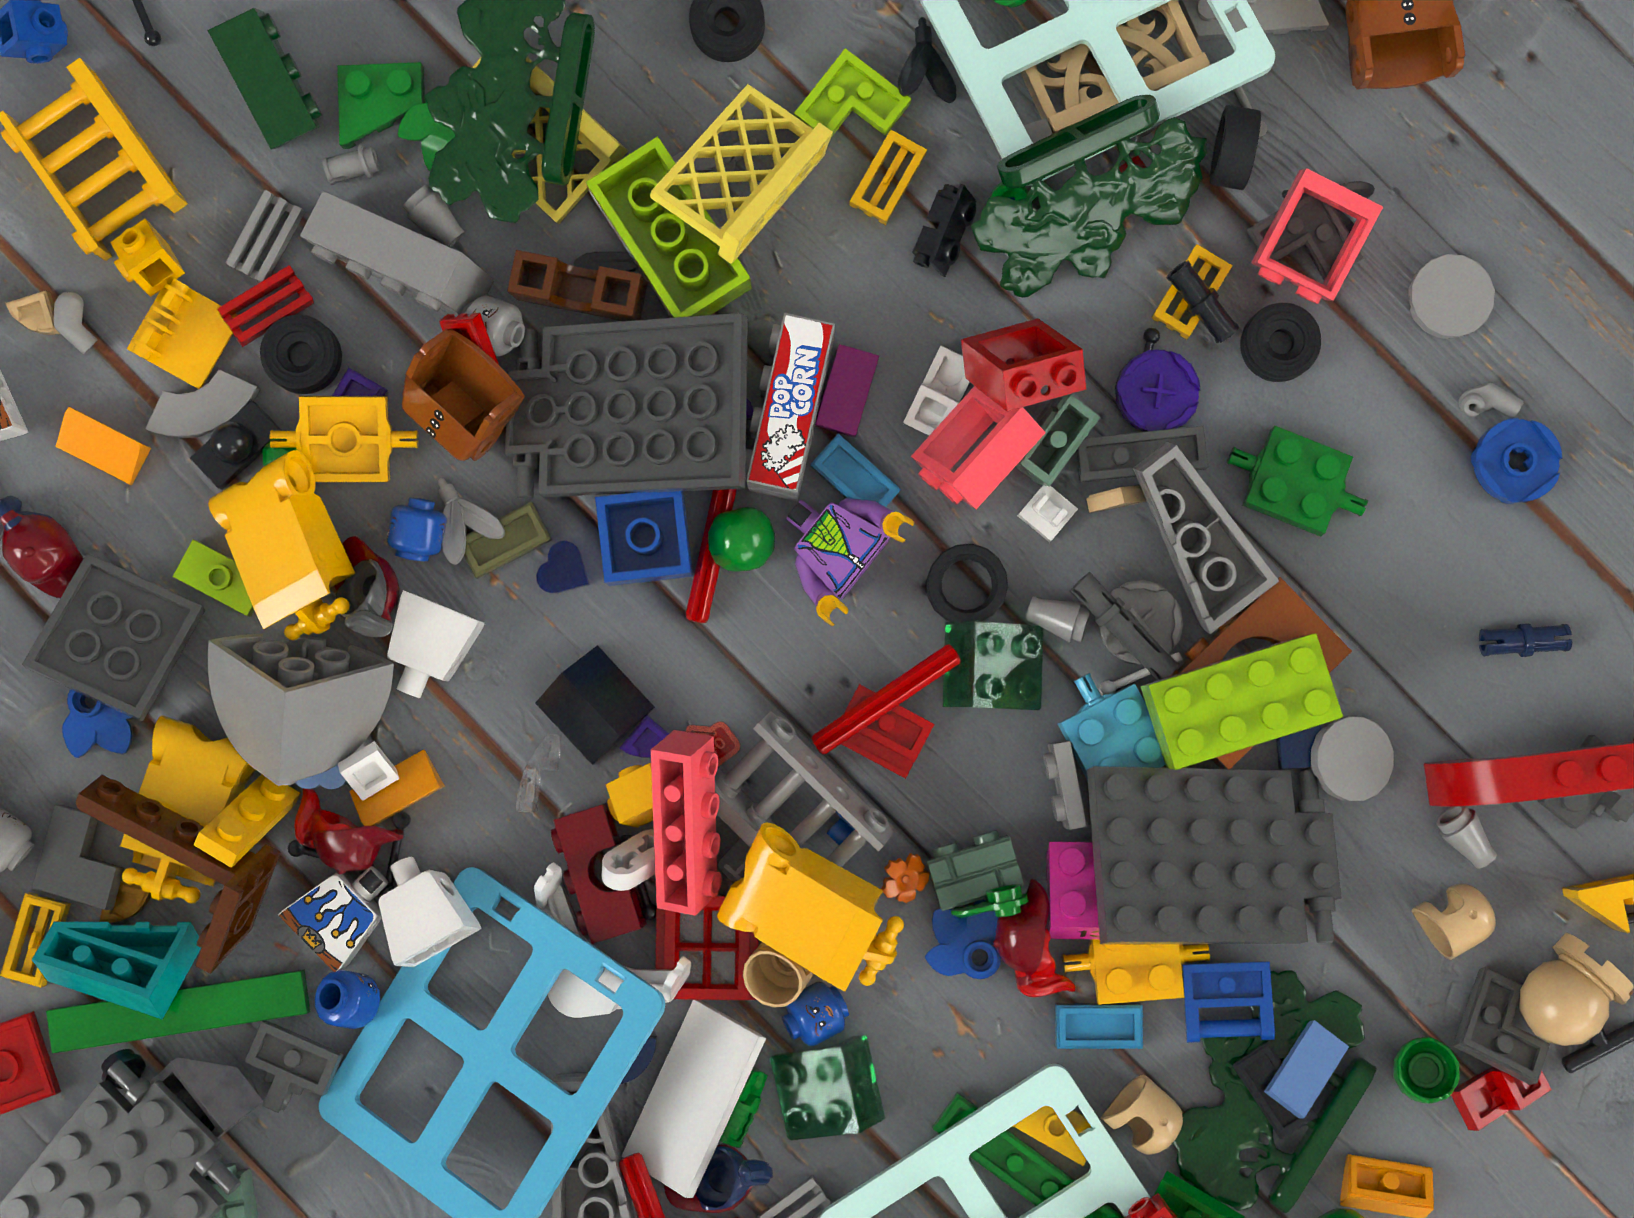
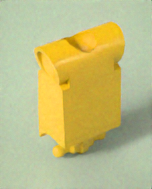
M296 450L290 451L264 466L248 483H235L211 497L208 502L209 510L214 519L227 530L225 538L262 628L266 629L295 613L298 617V622L287 625L284 630L285 637L292 641L297 640L303 633L307 635L312 633L321 634L329 630L330 624L335 621L338 614H345L349 610L350 604L346 598L339 597L330 605L323 603L321 598L330 594L329 588L355 574L321 497L314 493L315 475L307 457Z
M160 716L156 721L153 732V759L148 764L139 794L148 799L156 800L173 812L187 819L194 820L202 827H205L245 790V784L256 769L239 755L228 738L212 741L195 725ZM124 834L120 846L133 850L132 862L157 870V873L153 871L142 873L138 872L135 868H127L122 873V879L126 884L141 886L142 891L150 893L151 898L162 901L164 898L174 900L178 897L192 904L200 899V890L194 886L187 887L182 885L181 881L175 878L176 876L214 887L215 880Z
M768 822L761 825L746 855L744 877L731 885L717 913L718 920L725 926L744 932H753L754 937L843 991L847 990L862 959H865L867 965L859 974L860 983L870 986L875 982L877 972L885 969L887 964L893 963L897 956L895 948L898 942L896 937L904 928L903 919L899 916H893L888 919L885 931L879 932L876 936L883 919L878 916L874 907L883 890L808 848H800L797 841L788 832Z

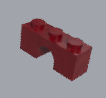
M604 803L554 819L556 828L551 829V837L557 853H564L568 869L564 870V879L569 893L577 895L581 910L576 912V917L582 935H589L591 944L644 927L647 923L642 915V907L636 887L624 891L613 890L604 885L598 879L595 872V861L599 853L606 848L621 843L618 829L609 811L608 804Z

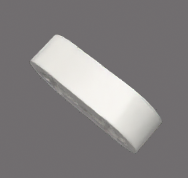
M654 829L644 830L604 855L601 877L607 887L618 891L629 890L655 875Z

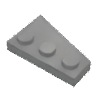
M1180 0L1179 5L1196 41L1228 39L1207 0ZM1247 0L1264 33L1272 32L1273 35L1307 29H1310L1311 32L1325 31L1329 26L1318 0ZM1237 8L1226 14L1235 32L1247 28Z

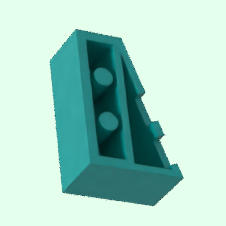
M53 922L32 961L49 982L163 1020L201 948L197 946L199 935L191 922H177V926H152L150 922H136V925H111L109 922Z

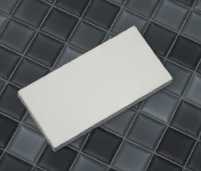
M693 1000L621 1157L625 1158L634 1153H640L649 1175L683 1197L693 1198L766 1037L705 1002Z

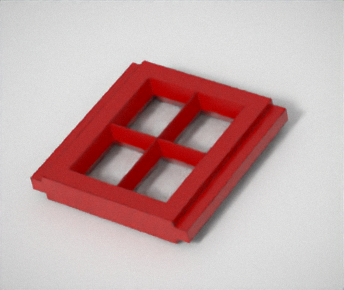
M726 895L713 897L696 916L659 908L656 909L655 969L674 970L677 962L683 956L691 961L690 975L674 999L756 1000L745 986L743 971L745 963L759 946V940L754 937L753 932L735 930L725 926L718 920L717 913Z

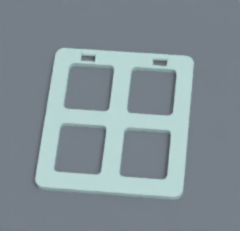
M919 0L1002 159L1033 144L1003 88L1002 82L1079 44H1085L1090 48L1119 103L1139 95H1152L1155 97L1160 116L1158 121L1145 131L1162 124L1165 120L1177 117L1265 75L1271 70L1275 61V51L1247 0H1207L1233 47L1234 53L1156 91L1150 90L1146 86L1116 28L1171 0H1064L1068 7V11L1065 14L991 49L981 46L958 0ZM1234 8H1237L1247 28L1238 32L1234 31L1226 16ZM1116 144L1113 145V146H1111V147H1109V148H1107V149H1105V150H1102V151H1100V152H1098V153H1096V154H1094V155H1092V156H1090V157H1088V158H1085V160H1087V159H1089V158H1091V157H1093V156H1095V155H1097V154H1099V153H1101V152H1104V151H1106V150H1108V149H1110V148L1116 146ZM1074 164L1043 178L1042 181L1074 166Z
M1048 1064L827 1206L822 1211L820 1218H871L936 1176L942 1177L969 1218H1007L969 1161V1155L1043 1106H1050L1054 1109L1090 1164V1170L1087 1174L1018 1218H1084L1106 1203L1116 1204L1123 1216L1126 1217L1129 1215L1128 1210L1135 1202L1144 1197H1151L1067 1069L1059 1064ZM1076 1106L1079 1107L1091 1128H1087L1079 1134L1066 1116Z

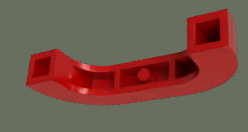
M1634 738L1632 742L1483 759L1464 758L1424 763L1429 805L1452 807L1502 804L1634 788Z

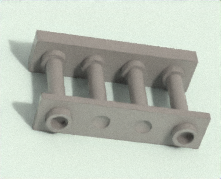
M772 711L753 728L762 739L728 774L723 773L719 768L717 769L715 793L719 795L720 800L717 815L749 847H751L761 825L766 822L775 824L772 821L771 815L805 781L824 800L790 833L800 848L836 811L855 828L826 858L840 867L867 842L879 851L894 833L889 827L887 818L879 810L870 808L796 736L794 727L786 719L777 717ZM775 750L793 769L759 804L753 803L741 791L740 786Z

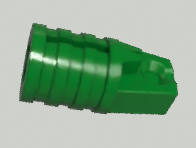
M756 1067L752 1068L719 1140L736 1148H741L744 1142L743 1139L749 1131L748 1128L754 1120L753 1117L759 1109L760 1096L768 1076Z

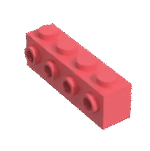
M673 730L651 749L656 903L659 909L696 916L713 897L718 895L721 888L722 877L720 872H717V854L720 849L721 839L719 833H716V815L720 800L719 795L715 793L718 755L714 753V736Z

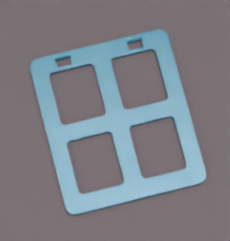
M469 867L459 873L453 883L472 912L477 908L481 909L531 944L533 952L491 1022L484 1030L478 1028L432 995L428 990L430 980L451 946L415 967L402 966L381 999L375 1017L363 1028L337 1070L327 1094L321 1096L319 1112L326 1122L452 1218H539L663 1015L665 999L658 989L482 869ZM501 897L520 909L512 920L495 910L501 901ZM604 968L624 981L620 984L616 993L598 981ZM565 969L618 1004L623 1010L622 1019L580 1088L573 1095L521 1059L515 1051L516 1045L558 976ZM407 1019H411L461 1055L464 1061L462 1069L416 1142L409 1140L360 1101L361 1092ZM495 1082L505 1087L549 1119L553 1124V1131L505 1209L498 1207L449 1170L446 1165L447 1157L488 1090Z

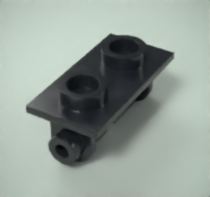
M945 184L943 190L937 191L927 219L938 223V229L923 226L912 251L915 255L913 260L915 264L928 268L931 263L943 277H946L950 265H953L958 259L961 238L966 227L970 226L976 214L977 200L965 185L960 184L958 189L955 186Z

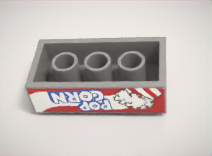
M784 313L782 325L774 323L769 342L770 357H774L773 365H764L759 390H761L760 397L765 398L763 408L755 407L750 432H752L751 438L756 440L753 450L746 449L745 480L749 492L798 502L834 344V323Z

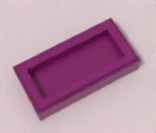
M839 344L815 423L816 427L856 438L879 355Z

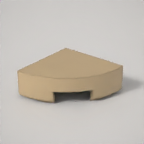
M48 291L39 292L6 303L12 317L24 327L45 335L60 334L54 327V301L51 293Z
M1140 485L1119 487L1089 495V498H1086L1089 513L1147 501Z

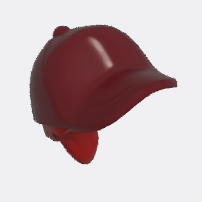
M303 788L302 800L295 818L296 839L303 846L311 849L315 848L321 861L330 868L335 869L340 875L345 874L346 871L370 868L383 844L404 838L403 830H387L377 826L358 827L339 814L323 810L320 807V800L313 788Z
M1031 879L1026 892L1028 902L1020 906L1021 913L1007 917H998L993 945L997 948L1004 963L1015 970L1017 988L1022 994L1029 997H1042L1061 991L1075 992V984L1069 978L1055 973L1056 963L1048 947L1051 937L1046 928L1050 908L1049 899L1042 885L1037 880Z

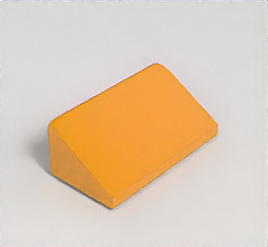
M69 406L64 413L56 443L57 448L129 485L133 484L152 449Z
M425 749L395 765L394 767L397 769L400 779L362 801L353 789L349 791L363 826H375L445 787Z
M1347 1154L1340 1205L1405 1217L1426 1218L1434 1210L1433 1168Z

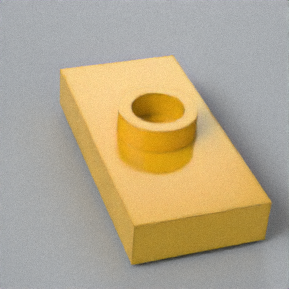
M1043 1106L1013 1125V1127L1078 1164L1085 1165L1086 1158L1052 1107ZM1076 1110L1066 1114L1078 1134L1087 1128H1091L1084 1115Z

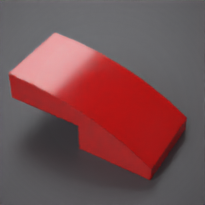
M1491 1067L1457 1086L1451 1096L1468 1130L1479 1131L1510 1110L1524 1109L1552 1089L1543 1071H1541L1538 1083L1529 1085L1495 1067Z

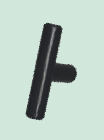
M1634 1021L1607 1035L1602 1028L1598 1034L1589 1039L1590 1044L1562 1058L1561 1062L1565 1070L1569 1073H1574L1633 1042Z

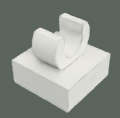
M1042 486L1017 516L1050 543L1078 508L1053 487Z
M375 741L369 745L363 742L353 754L337 763L340 774L362 801L400 779L397 769Z

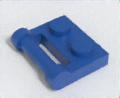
M1269 961L1182 965L1187 1043H1198L1200 1038L1260 1036L1261 1040H1275ZM1259 1007V1019L1199 1021L1198 1008Z

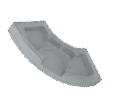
M218 370L208 384L195 392L175 394L162 391L145 429L158 435L172 438L201 437V435L213 432L217 426L229 422L251 400L254 401L261 388Z

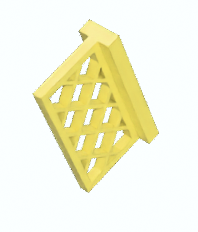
M527 56V58H526L525 61L528 62V63L533 62V61ZM481 58L474 64L472 68H476L479 65ZM536 65L531 72L530 89L535 95L552 96L554 81ZM542 107L536 111L535 117L529 123H535L536 139L540 143H543V123H548L549 116H542ZM584 109L582 111L578 140L582 144H577L576 151L590 150L600 161L589 174L574 175L573 169L572 176L567 184V199L557 210L546 201V181L542 175V154L537 155L538 177H531L535 183H538L539 200L536 204L558 224L562 222L589 191L586 181L610 167L614 162L621 160L628 152L620 142ZM514 150L512 155L515 158V154H525L526 150ZM574 181H582V182L574 189Z
M747 84L652 189L650 198L719 245L718 255L732 264L824 157L833 131L820 122L814 129ZM748 101L762 111L764 119L743 120L741 108ZM775 129H789L800 138L795 143H778ZM766 130L769 144L749 145L746 131ZM738 131L741 145L720 146L718 134L720 132ZM772 155L774 168L754 170L752 156ZM743 156L746 171L725 172L722 157ZM714 158L717 172L696 173L694 167L695 159ZM749 182L751 194L747 197H731L728 183ZM720 183L723 198L701 199L698 184ZM690 184L693 199L678 200L667 191L672 185ZM725 209L727 222L721 229L705 219L704 210Z

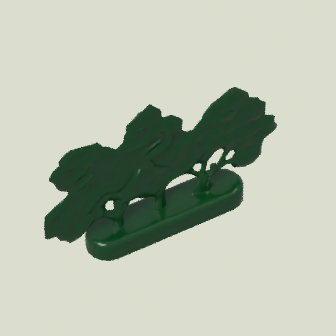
M466 0L457 8L463 36L481 55L480 63L476 68L460 67L449 77V83L446 86L439 85L424 95L434 121L452 128L455 137L443 149L435 153L428 178L429 186L433 192L439 193L441 199L447 205L465 200L470 197L473 191H478L489 218L516 223L520 218V212L529 210L539 200L538 188L529 175L528 165L538 154L543 155L542 175L547 183L563 186L569 183L574 166L594 43L595 25L592 15L571 13L564 23L561 45L557 47L550 37L548 25L559 18L565 8V0ZM536 16H541L544 19L543 27H538L533 21ZM526 28H531L542 37L538 39V44L544 45L542 50L531 47L524 38V30ZM530 53L538 56L533 62L528 63L525 61ZM545 59L558 63L552 96L535 95L530 89L531 72L537 64ZM540 107L550 108L545 143H540L527 133V126L535 117V113ZM514 150H526L522 158H514L512 153Z
M1139 95L1126 99L1004 157L997 165L1003 185L1008 188H1022L1032 184L1026 198L1016 201L1002 196L988 198L985 207L981 211L980 220L975 221L971 226L981 251L1006 253L1009 256L1002 268L1000 286L1005 290L1013 291L1015 296L1021 298L1029 297L1051 283L1054 273L1063 260L1071 261L1081 276L1105 278L1112 263V252L1120 248L1126 237V231L1122 223L1127 216L1131 214L1140 216L1144 221L1153 225H1177L1181 223L1189 208L1190 198L1197 192L1199 184L1203 179L1199 163L1207 154V138L1191 136L1185 121L1173 117L1165 120L1156 129L1154 138L1150 142L1131 140L1130 137L1152 127L1160 116L1155 97L1152 95ZM1116 144L1120 155L1113 168L1102 175L1094 176L1089 173L1085 158ZM1158 144L1161 147V152L1159 154L1152 152L1150 146ZM1133 151L1134 155L1137 156L1143 152L1152 160V164L1146 168L1139 167L1133 163L1129 154ZM1122 160H1125L1128 167L1121 173L1119 171L1120 163ZM1073 164L1075 166L1076 172L1073 177L1069 178L1061 189L1054 191L1042 181L1043 178ZM1038 197L1040 209L1034 211L1031 204Z
M1273 970L1271 971L1275 1040H1261L1260 1036L1201 1038L1206 1054L1212 1057V1063L1209 1066L1211 1083L1213 1086L1224 1091L1225 1099L1222 1105L1209 1108L1206 1106L1195 1107L1183 1113L1181 1131L1172 1143L1178 1150L1176 1162L1180 1169V1175L1193 1183L1194 1187L1216 1200L1230 1205L1237 1211L1250 1209L1256 1203L1259 1192L1256 1174L1271 1166H1279L1281 1173L1269 1192L1268 1201L1283 1213L1291 1210L1366 1092L1377 1069L1376 1066L1365 1059L1358 1057L1350 1062L1341 1077L1333 1072L1327 1083H1330L1334 1088L1317 1113L1318 1117L1306 1124L1309 1128L1294 1152L1289 1154L1277 1149L1273 1140V1127L1231 1063L1265 1041L1270 1043L1283 1063L1307 1023L1313 1020L1349 1046L1348 1049L1358 1046L1365 1039L1363 1023L1359 1018L1362 1012V1005L1337 990L1325 994L1312 1002H1308L1306 1000V990L1297 978L1296 972L1285 970L1277 973ZM1250 1006L1252 1009V1019H1259V1007ZM1260 1133L1266 1134L1269 1139L1268 1145L1259 1142ZM1256 1147L1267 1152L1266 1157L1259 1154L1257 1157L1258 1162L1242 1161L1239 1158L1240 1152L1247 1148ZM1240 1168H1250L1253 1170L1248 1177H1243L1239 1173Z

